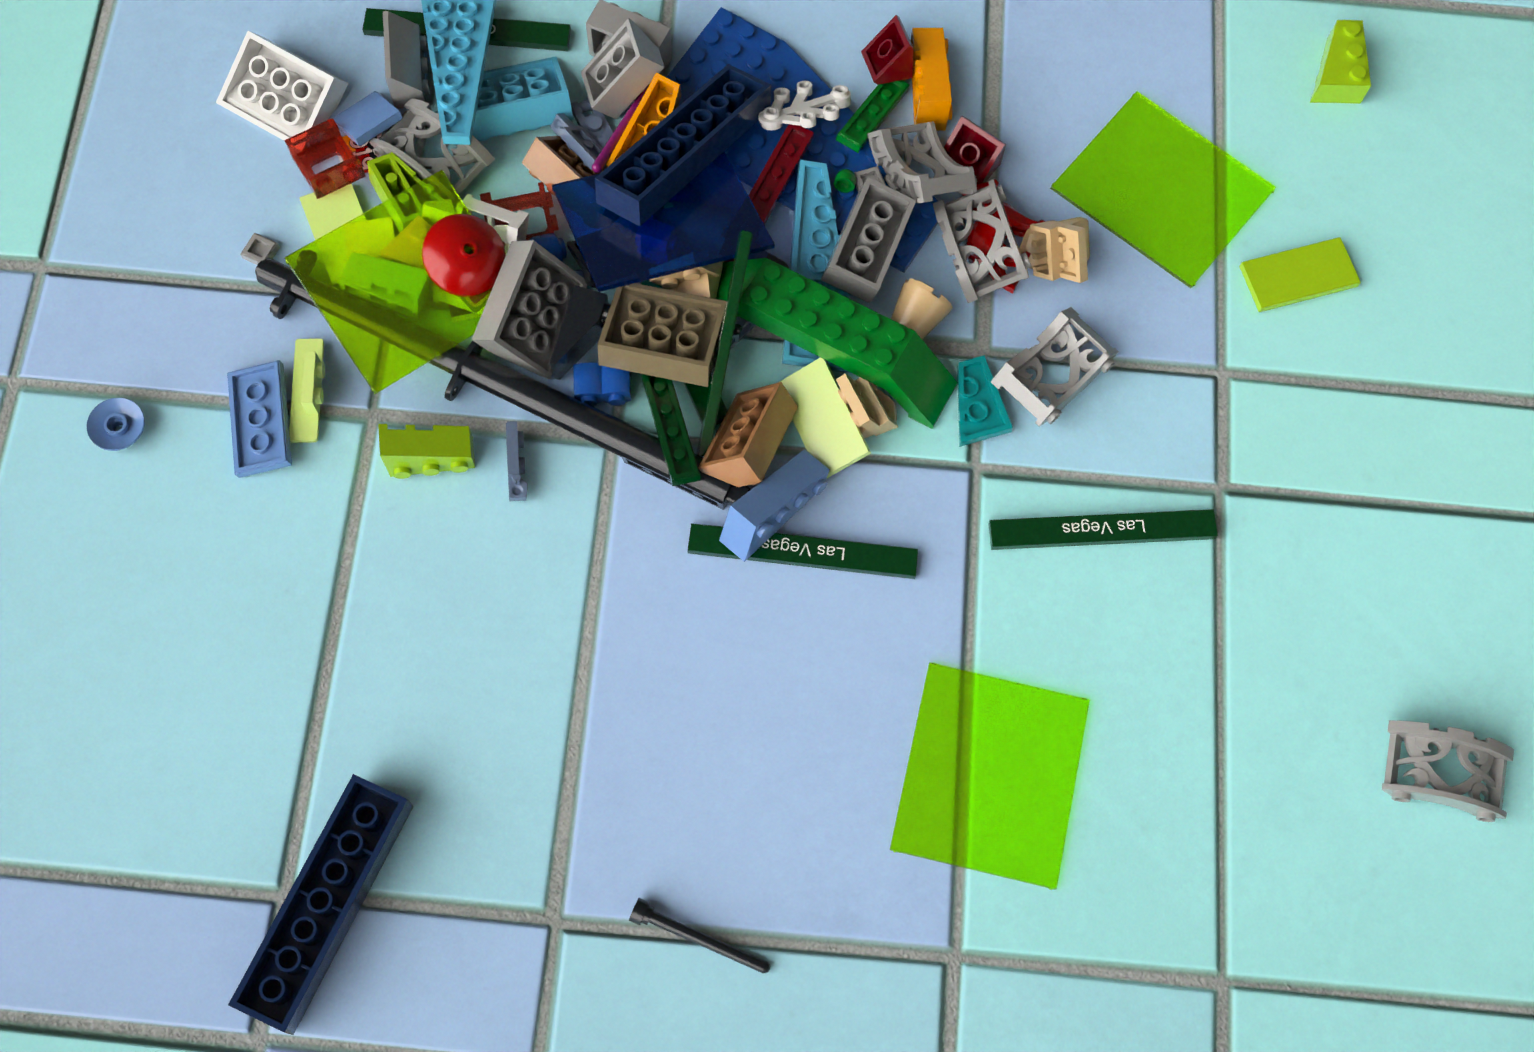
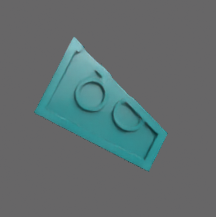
M985 355L959 362L957 366L959 447L1010 433L1013 429L1000 393L991 383L993 376Z

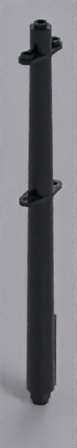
M311 250L302 251L297 258L295 269L272 258H266L258 263L255 269L257 281L281 293L279 298H274L270 305V312L273 313L274 317L278 319L284 318L296 298L452 374L444 394L445 399L453 401L467 381L622 457L624 463L672 485L658 436L480 355L483 347L473 340L468 348H465L310 277L309 275L317 260L315 252ZM694 453L699 467L703 457ZM700 470L701 481L674 486L722 510L725 509L727 504H733L751 490L748 486L736 487L702 473Z

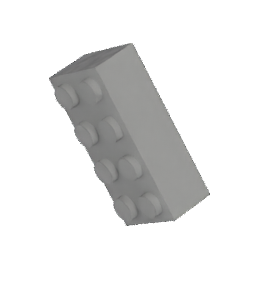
M867 177L857 194L821 280L870 303L881 287L916 200Z

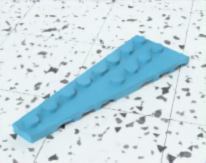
M421 0L443 144L471 145L497 0Z
M800 160L798 164L790 270L850 299L851 294L821 280L840 236L836 226V212L833 210L831 199L832 191L827 163ZM785 339L783 341L782 364L805 367L820 358ZM827 361L831 370L851 373Z

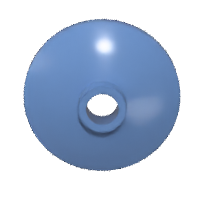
M111 398L101 402L92 410L87 420V433L91 441L101 449L109 451L122 450L131 446L140 438L145 426L144 414L140 407L129 399ZM123 425L120 430L115 431L117 426Z

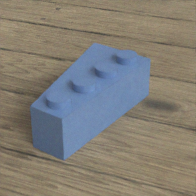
M804 449L730 505L719 541L745 562L795 513L802 509L814 495L818 496L827 486L826 478L830 469Z

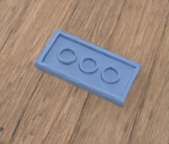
M277 360L228 372L234 474L241 478L292 466L284 364Z

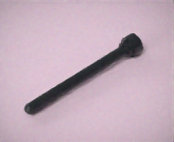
M638 898L629 921L637 925H641V923L648 925V923H651L758 972H769L770 964L767 961L654 911V907L649 906L650 902Z

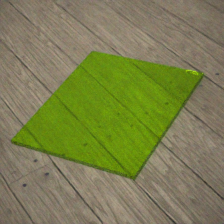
M1136 91L1061 176L1052 183L1050 189L1191 289L1266 199L1274 193L1276 187Z
M443 170L436 172L284 258L374 394L379 393L473 336L492 290L491 288L483 294L472 297L456 296L438 287L425 270L422 260V245L429 229L446 216L453 214L471 215ZM469 246L464 247V251L467 254L473 253Z
M929 662L890 851L1037 885L1049 890H1056L1090 700Z

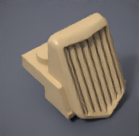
M1076 217L1062 221L1051 220L1030 225L1019 250L1021 253L1026 251L1031 253L1029 261L1034 276L1051 281L1064 278L1082 283L1088 280L1087 261L1090 258L1089 226L1086 218Z
M709 251L699 255L691 254L650 270V282L660 285L664 289L716 299L724 258Z
M843 374L836 379L841 388L838 390V394L846 405L848 404L851 410L850 416L855 425L860 428L864 439L872 435H880L898 427L896 403L878 389L875 384L861 377L854 380L847 374Z

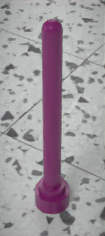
M649 85L636 97L592 165V170L595 173L601 172Z

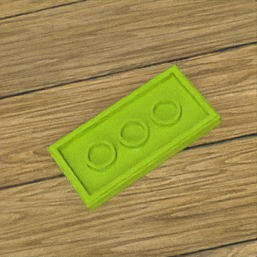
M1341 237L1244 261L1239 266L1258 312L1356 288L1361 283Z

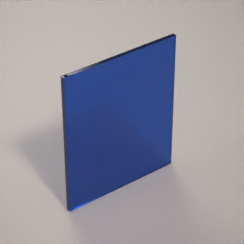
M725 151L641 226L596 203L595 177L599 174L552 185V191L556 195L598 292L735 258L739 233L742 230L752 232L753 234L749 254L775 248L774 241Z

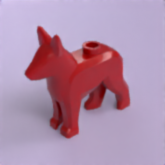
M994 179L996 187H998L999 182L996 179ZM989 182L977 184V190L989 186ZM992 201L985 204L984 207L989 206L992 203ZM1003 202L1013 234L1024 238L1031 224L1046 222L1044 220H1031L1018 212L1010 204ZM997 210V211H996L994 214H992V215L995 216L996 218L1000 219V216H999V213H998V210ZM975 221L965 245L977 247L986 256L993 243L996 229L986 223ZM1026 251V254L1029 258L1031 253ZM971 254L968 257L970 263H973L975 258L979 264L982 262L975 254ZM1005 258L1004 265L1016 267L1012 258ZM995 262L993 269L999 277L1007 275L1005 269L1000 268ZM1019 281L1002 288L1013 294Z

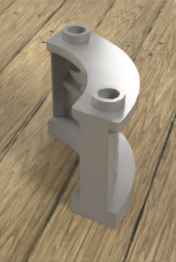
M410 99L404 105L407 111L402 115L403 119L391 126L379 139L373 138L369 143L374 147L373 152L377 157L393 152L416 172V176L426 185H431L437 195L443 200H451V203H453L455 198L486 166H489L495 158L473 135L471 145L455 144L458 147L456 149L451 148L454 156H451L447 149L449 144H443L441 137V149L444 158L417 157L414 147L415 137L430 138L442 133L439 113L433 112L430 109V104L427 102ZM426 126L429 127V129L423 130V127ZM474 162L475 165L463 176L460 167ZM449 169H454L460 180L448 190L439 182V178L445 176L451 183Z
M933 121L880 129L868 133L869 144L877 166H882L886 173L884 180L890 188L915 199L916 203L933 201V195L950 192L960 194L977 193V179L973 167L956 163L946 153L939 140ZM917 132L912 146L909 145L907 133ZM902 134L901 141L892 138V135ZM913 159L931 168L934 172V177L931 178L928 174H919L909 168L911 160Z
M994 179L988 181L989 186L977 190L975 194L965 195L946 204L943 200L933 203L937 222L943 232L942 237L949 256L955 255L956 259H953L956 268L955 273L968 303L978 300L979 296L1019 280L1029 278L1027 271L1028 268H1031L1029 258L1026 252L1021 254L1003 205V202L1007 201L1002 185L996 187ZM992 201V203L989 206L984 207L985 204ZM997 210H998L1000 219H998V218H996L995 216L992 215V214H994ZM963 220H967L966 227L964 228V230L957 231V226H965V222ZM973 220L986 223L996 229L993 243L986 256L977 247L959 245L970 235L973 228ZM1006 235L1009 240L1011 248L1006 246L1003 247ZM971 254H975L982 262L979 264L975 258V261L970 264L967 262V258ZM1007 257L1012 258L1017 270L999 277L993 269L995 262L1000 268L1008 270L1006 265H1004V260ZM990 272L994 280L975 287Z
M1072 307L1061 311L1052 323L1037 337V340L1040 342L1038 345L1031 347L1029 350L1025 348L1017 356L1007 361L991 381L997 389L1004 387L1038 419L1035 423L1039 427L1046 422L1052 424L1061 415V410L1084 390L1101 371L1106 373L1115 364L1116 361L1113 358L1119 352L1089 327ZM1070 324L1084 335L1079 341H1077ZM1089 341L1103 352L1101 357L1095 362L1087 360V356L1093 353V349L1079 352V349ZM1054 344H1058L1060 346V351L1064 349L1065 346L1067 347V349L1062 352L1055 353L1052 351L1051 346ZM1041 356L1050 361H1060L1069 356L1070 373L1068 383H1040L1043 368L1038 358ZM1027 369H1033L1036 371V378L1034 379V381L1031 380L1033 374L1027 373ZM1080 371L1086 372V374L1079 380ZM1033 391L1039 392L1038 396H1036L1033 393ZM1064 394L1059 399H1057L1056 395ZM1041 399L1048 400L1050 405L1046 406Z
M1389 720L1388 732L1390 733L1382 790L1391 795L1392 800L1410 802L1411 799L1438 803L1468 812L1476 816L1477 820L1483 822H1495V818L1506 819L1507 812L1502 810L1507 761H1513V748L1492 738L1478 740L1474 737V732L1448 727L1447 732H1443L1437 728L1429 729L1430 723ZM1404 741L1409 757L1400 759L1401 743ZM1429 743L1437 746V754L1424 756L1423 753L1431 752L1428 748ZM1451 748L1456 749L1462 766L1473 774L1463 783L1453 787L1446 784L1429 765V763L1445 757ZM1469 753L1476 757V760L1472 763L1468 758ZM1413 764L1415 768L1403 775V777L1412 776L1415 779L1414 785L1397 783L1399 765ZM1429 783L1434 789L1425 787ZM1468 792L1469 797L1463 796V794ZM1480 792L1485 796L1484 802L1480 799Z

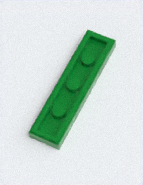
M902 80L878 84L837 134L836 141L859 153L869 140L868 133L874 132L880 127L908 92L910 85Z

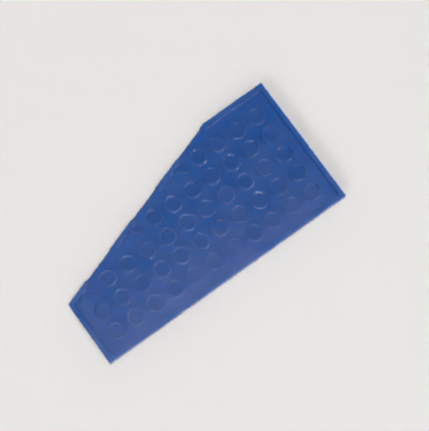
M720 7L666 77L680 84L681 99L679 106L728 64L771 84V106L774 102V90L777 88H787L790 91V101L785 103L782 109L791 106L797 95V83L800 81L812 83V95L808 96L806 101L828 95L832 91L785 41ZM849 107L839 109V118L833 121L816 117V125L812 128H806L814 132V138L801 159L827 163L838 235L841 234L858 191L856 186L849 193L838 191L834 187L835 176L842 169L858 172L877 166L869 140L859 153L836 141L837 134L854 114ZM758 121L711 164L753 188L788 124L783 123L780 129L771 131L762 128L761 123ZM798 166L778 200L779 203L793 211L795 210ZM878 166L884 179L886 173L882 166ZM932 196L933 201L915 203L890 265L905 273L938 224L933 203L938 202V200L934 196Z

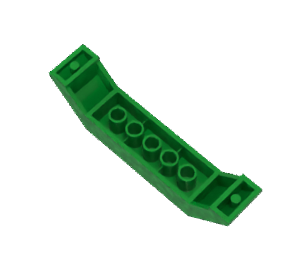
M768 258L748 260L737 317H741L885 389L908 413L909 418L933 429L958 382L916 331ZM734 261L723 262L717 300L726 301Z

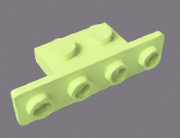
M296 339L289 425L291 443L318 441L320 404H323L324 401L322 378H325L323 339Z

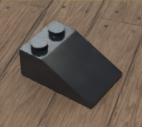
M577 285L574 286L550 360V366L555 379L560 380L599 341L611 306L608 302L607 294Z

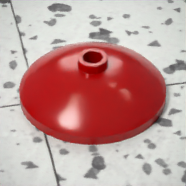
M453 214L437 221L429 229L422 245L423 264L431 280L442 290L461 297L477 296L490 290L494 286L506 256L504 244L496 230L486 221L468 214ZM469 246L473 253L467 254L464 251V247Z

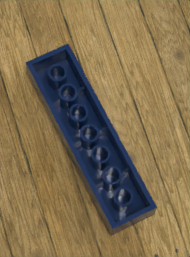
M729 64L595 177L596 203L638 226L644 224L759 121V113L765 108L771 107V84Z
M352 775L228 1006L284 1033L294 1035L414 807L408 799L357 775Z

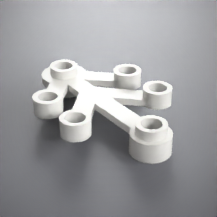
M800 81L797 83V95L790 107L782 109L784 104L790 101V91L787 88H777L774 90L772 106L760 112L758 119L762 128L771 131L780 129L783 123L812 128L816 125V117L829 121L838 119L839 109L850 106L851 93L848 87L837 85L833 87L830 94L806 101L807 97L812 95V83Z

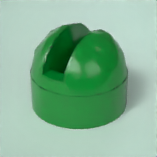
M849 169L840 170L835 176L834 187L843 193H849L854 190L856 184L854 172Z

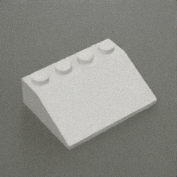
M247 31L216 103L304 151L338 107L348 82L269 39Z

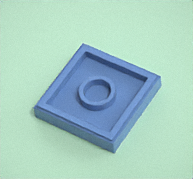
M374 91L332 119L335 125L360 147L402 120L403 117L397 108L378 92Z

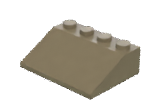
M619 280L597 344L599 365L708 387L713 371L726 301Z

